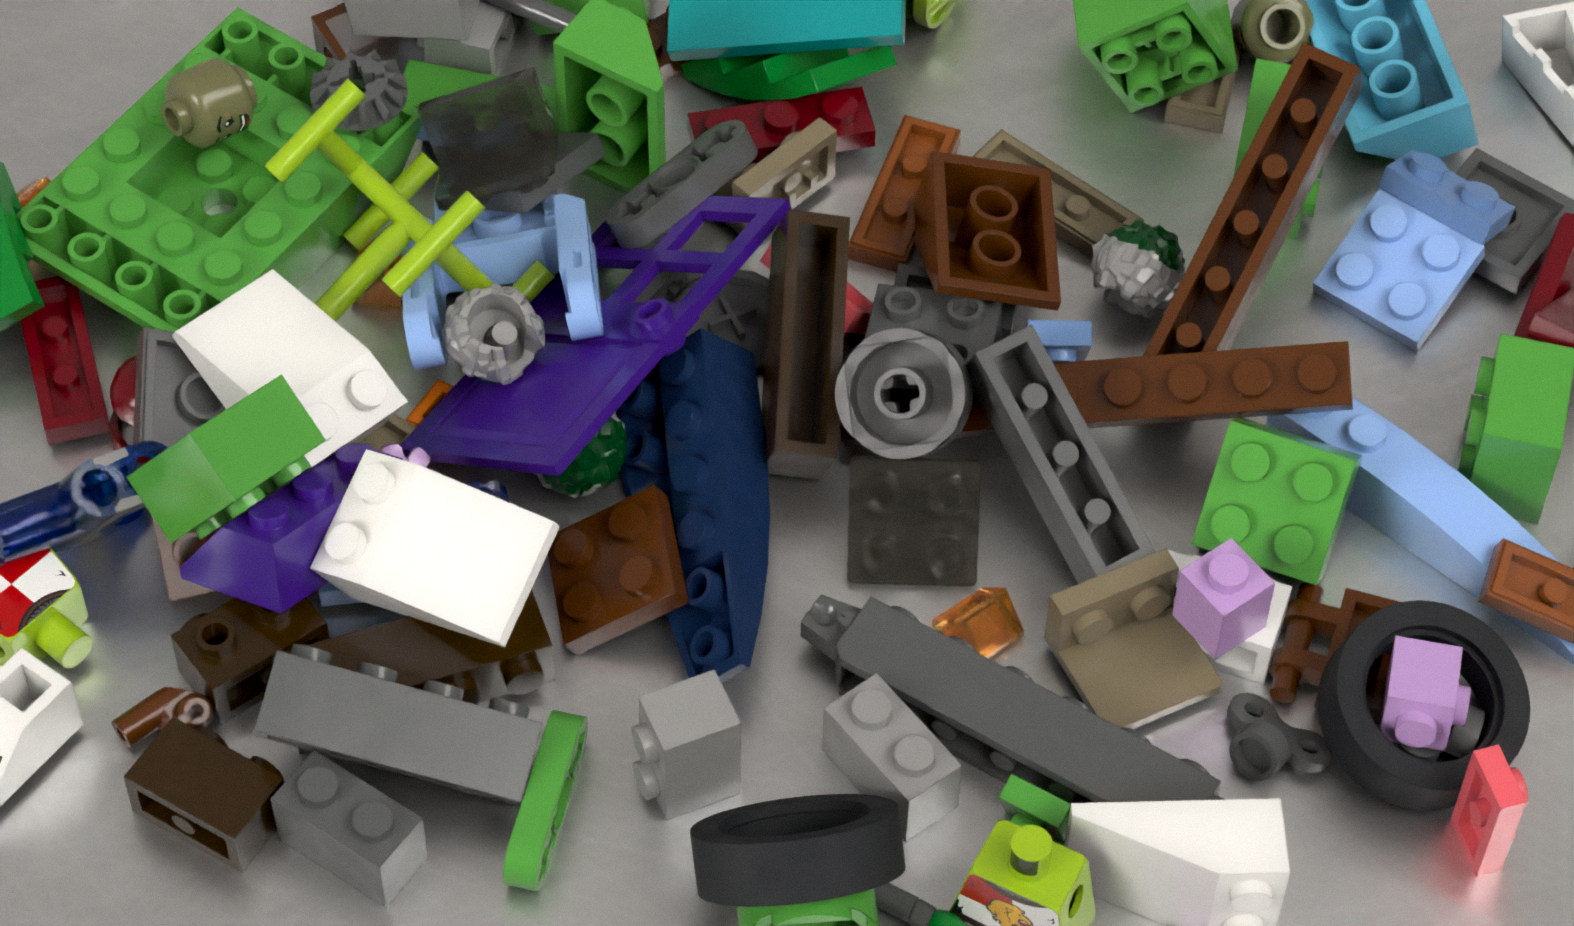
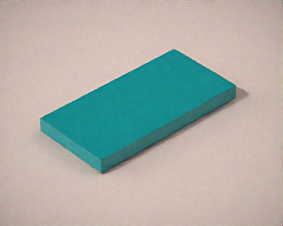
M669 0L667 53L671 61L905 45L906 0Z

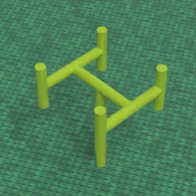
M348 78L264 165L279 181L284 183L315 149L328 159L373 202L343 234L358 251H361L390 220L393 221L314 303L334 321H337L407 248L412 240L416 244L381 279L399 297L434 262L467 292L477 287L484 289V287L495 284L453 244L457 237L485 209L469 191L466 190L433 225L408 202L440 169L427 155L421 152L390 184L333 131L366 97ZM536 260L512 287L518 288V291L525 294V298L531 303L555 276L541 262Z

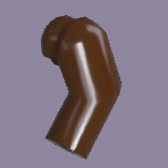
M164 687L112 720L111 723L120 740L131 749L156 731H161L172 717L194 729L197 726L208 728L214 717V708L211 701L203 694L179 688Z

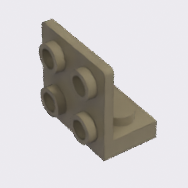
M819 117L802 131H794L782 141L779 148L757 164H749L711 196L787 199L791 208L794 209L835 178L837 130ZM725 222L739 234L749 224Z
M1167 548L1050 595L1045 641L1085 705L1093 714L1120 728H1138L1214 696L1221 691L1222 679L1196 639L1172 615L1179 567Z

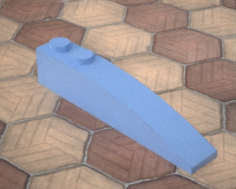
M1353 396V410L1267 416L1266 425L1363 455L1346 508L1478 599L1494 546L1503 538L1561 563L1511 515L1465 476L1411 435ZM1496 610L1565 659L1574 663V643Z

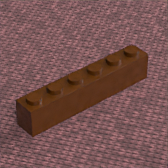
M1305 42L1302 43L1143 356L1230 349L1363 88L1360 67Z

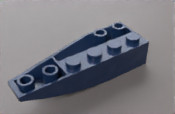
M700 328L686 337L684 345L679 350L663 357L616 410V415L625 424L624 431L627 437V455L621 466L623 490L626 498L653 485L668 496L689 603L667 613V617L688 677L691 678L715 669L721 683L750 668L760 625L769 551L770 502L768 463H765V436L754 353Z

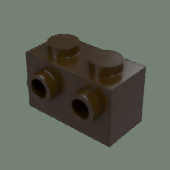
M307 597L282 614L238 598H233L209 613H201L192 617L180 630L170 635L179 672L195 692L205 695L211 701L214 708V717L220 725L263 700L273 666L272 655L276 654L277 650L284 652L291 650L293 644L309 645L330 639L327 622Z

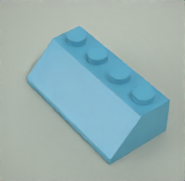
M1305 0L1313 13L1314 24L1309 33L1314 47L1352 63L1361 69L1363 88L1345 121V126L1355 151L1396 160L1410 150L1442 158L1479 144L1469 101L1426 0Z

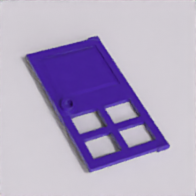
M709 196L675 223L653 249L611 247L616 239L606 221H604L592 234V242L596 250L597 267L633 269L631 274L607 300H601L604 335L576 341L571 340L565 313L568 312L560 272L557 273L555 278L530 303L535 313L544 322L545 345L534 354L533 361L524 370L523 375L513 380L511 384L502 385L501 383H484L465 374L406 440L399 445L404 456L407 457L413 448L421 447L431 457V462L560 476L663 357L673 354L684 345L686 341L685 335L700 319L699 315L776 228L788 209H792L788 200L782 198ZM705 221L749 223L723 253L680 250ZM660 271L704 274L680 302H667L663 298L652 299L645 303L634 302Z

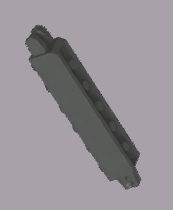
M821 594L801 621L800 636L835 661V681L840 695H844L877 673L953 756L1005 784L1010 775L1013 774L1070 804L1226 800L1218 796L1221 780L1211 776L1199 763L1190 759H1179L1152 745L1140 732L1127 727L1120 728L1093 714L1081 701L1068 696L1061 697L1035 683L1027 673L1013 666L1004 667L976 652L974 647L962 638L946 636L921 623L914 614L905 608L889 606L871 596L863 608L860 609Z

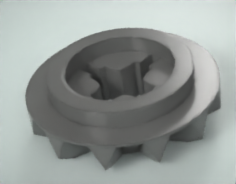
M349 49L345 59L337 60L327 57L324 69L312 73L311 91L309 93L315 112L347 78L351 82L358 79L362 80L366 92L363 93L366 97L336 127L339 129L363 131L380 127L394 119L403 109L407 100L406 76L401 74L396 59L382 60L375 49L366 56H356Z

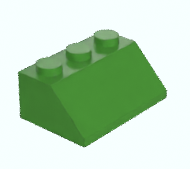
M590 0L553 42L558 131L598 133L606 155L584 170L582 174L626 195L666 163L664 83L646 21L636 16L627 8L617 7L604 0Z

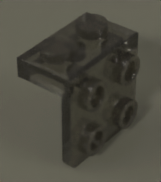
M534 67L419 103L418 114L439 164L434 199L440 211L448 210L466 190L484 205L490 200V196L512 189L519 190L520 194L534 191L545 185L549 177L556 172L559 131Z

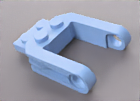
M479 186L434 194L435 223L466 190L481 203L476 190ZM555 191L527 213L483 210L453 242L490 280L500 286L515 283L536 260L541 262L553 275L560 272L568 312L565 313L571 340L576 341L604 335L596 250L592 242L591 227L587 219L584 199L564 193L558 194ZM427 218V220H428L431 224H433V220ZM413 240L402 252V257L416 244ZM435 262L403 294L405 336L411 362L415 370L447 365L448 357L441 333L446 321V295L451 292H466Z

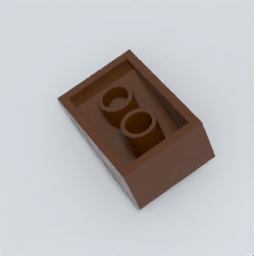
M932 151L914 200L916 247L935 293L1058 311L1061 304L1051 170L1042 167Z

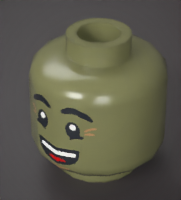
M1240 0L1233 10L1231 18L1233 40L1239 46L1241 53L1250 60L1256 61L1257 58L1288 63L1294 60L1303 42L1311 43L1309 32L1313 28L1314 20L1313 13L1305 0Z
M211 58L169 78L165 88V103L161 107L162 117L173 135L176 137L182 136L194 146L206 148L249 127L253 118V109L257 106V94L252 80L240 66H232L229 62L222 59Z

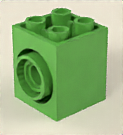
M1073 0L1078 47L1131 113L1153 106L1165 99L1238 71L1228 0Z

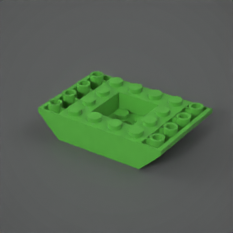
M237 7L16 214L33 254V261L140 326L174 332L272 269L299 290L348 241L343 234L373 203L317 149L308 156L284 183L279 181L264 166L315 113L309 93L311 91L312 73L324 69L327 57ZM211 58H219L229 62L232 66H240L246 71L256 90L257 106L253 109V118L246 130L212 146L200 148L190 144L182 136L176 137L167 128L161 112L162 104L165 103V88L169 78ZM353 80L352 83L362 92H366L362 80ZM406 102L403 109L394 119L380 127L363 131L335 128L333 131L391 184L402 173L425 117L422 110ZM217 204H229L235 207L229 214L221 213L211 216L205 213L210 207Z

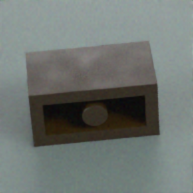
M172 717L123 776L133 812L241 873L245 871L277 830L271 797L284 784L281 772L273 764L261 757L252 756L248 759L230 749L216 732L205 726H197L194 729Z

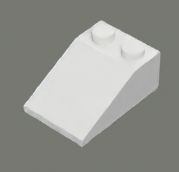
M274 269L181 327L172 335L226 409L279 375H283L326 439L325 442L304 455L311 465L304 472L311 470L334 455L342 446L358 443L378 430L408 402L366 346ZM293 479L285 483L283 487L292 482Z
M366 449L310 569L350 598L505 647L560 526L548 518L421 465Z
M1281 798L1071 803L1065 847L1081 853L1089 860L1094 897L1166 926H1277L1290 876Z

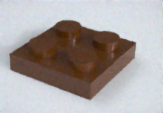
M655 485L558 531L548 552L563 645L576 655H580L689 603L668 496Z

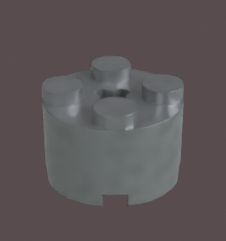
M893 328L868 336L850 353L837 376L835 385L836 408L844 428L862 446L882 457L890 459H910L924 456L949 444L962 432L973 402V384L966 367V362L961 354L949 341L934 333L920 329ZM902 375H906L909 385H918L919 398L910 401V411L905 412L903 402L892 401L890 396L891 389L901 385Z

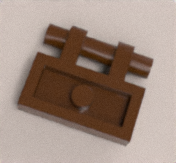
M1307 582L1300 584L1296 598L1289 602L1284 617L1283 627L1286 630L1283 645L1274 651L1270 663L1269 673L1273 677L1269 692L1270 696L1278 702L1291 703L1296 698L1299 685L1306 682L1319 686L1321 676L1329 659L1355 628L1374 612L1386 606L1399 603V601L1346 588L1341 608L1321 604L1324 590L1319 585ZM1321 635L1332 638L1328 656L1309 651L1313 637ZM1392 652L1386 653L1373 661L1366 680L1367 703L1372 718L1377 725H1379L1381 719L1385 680ZM1317 693V697H1316V701H1315L1314 708H1317V709H1318V705H1317L1318 693Z

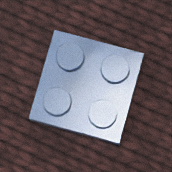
M1379 188L1313 281V292L1418 352L1484 258L1485 246Z

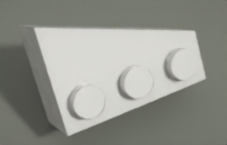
M1574 1L1503 15L1502 62L1574 146Z

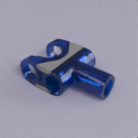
M142 441L90 459L76 467L59 482L1 502L0 566L47 548H51L54 552L67 551L121 530L133 523L141 516L146 506L126 477L137 470L136 466L139 456L154 458L168 447L156 441Z

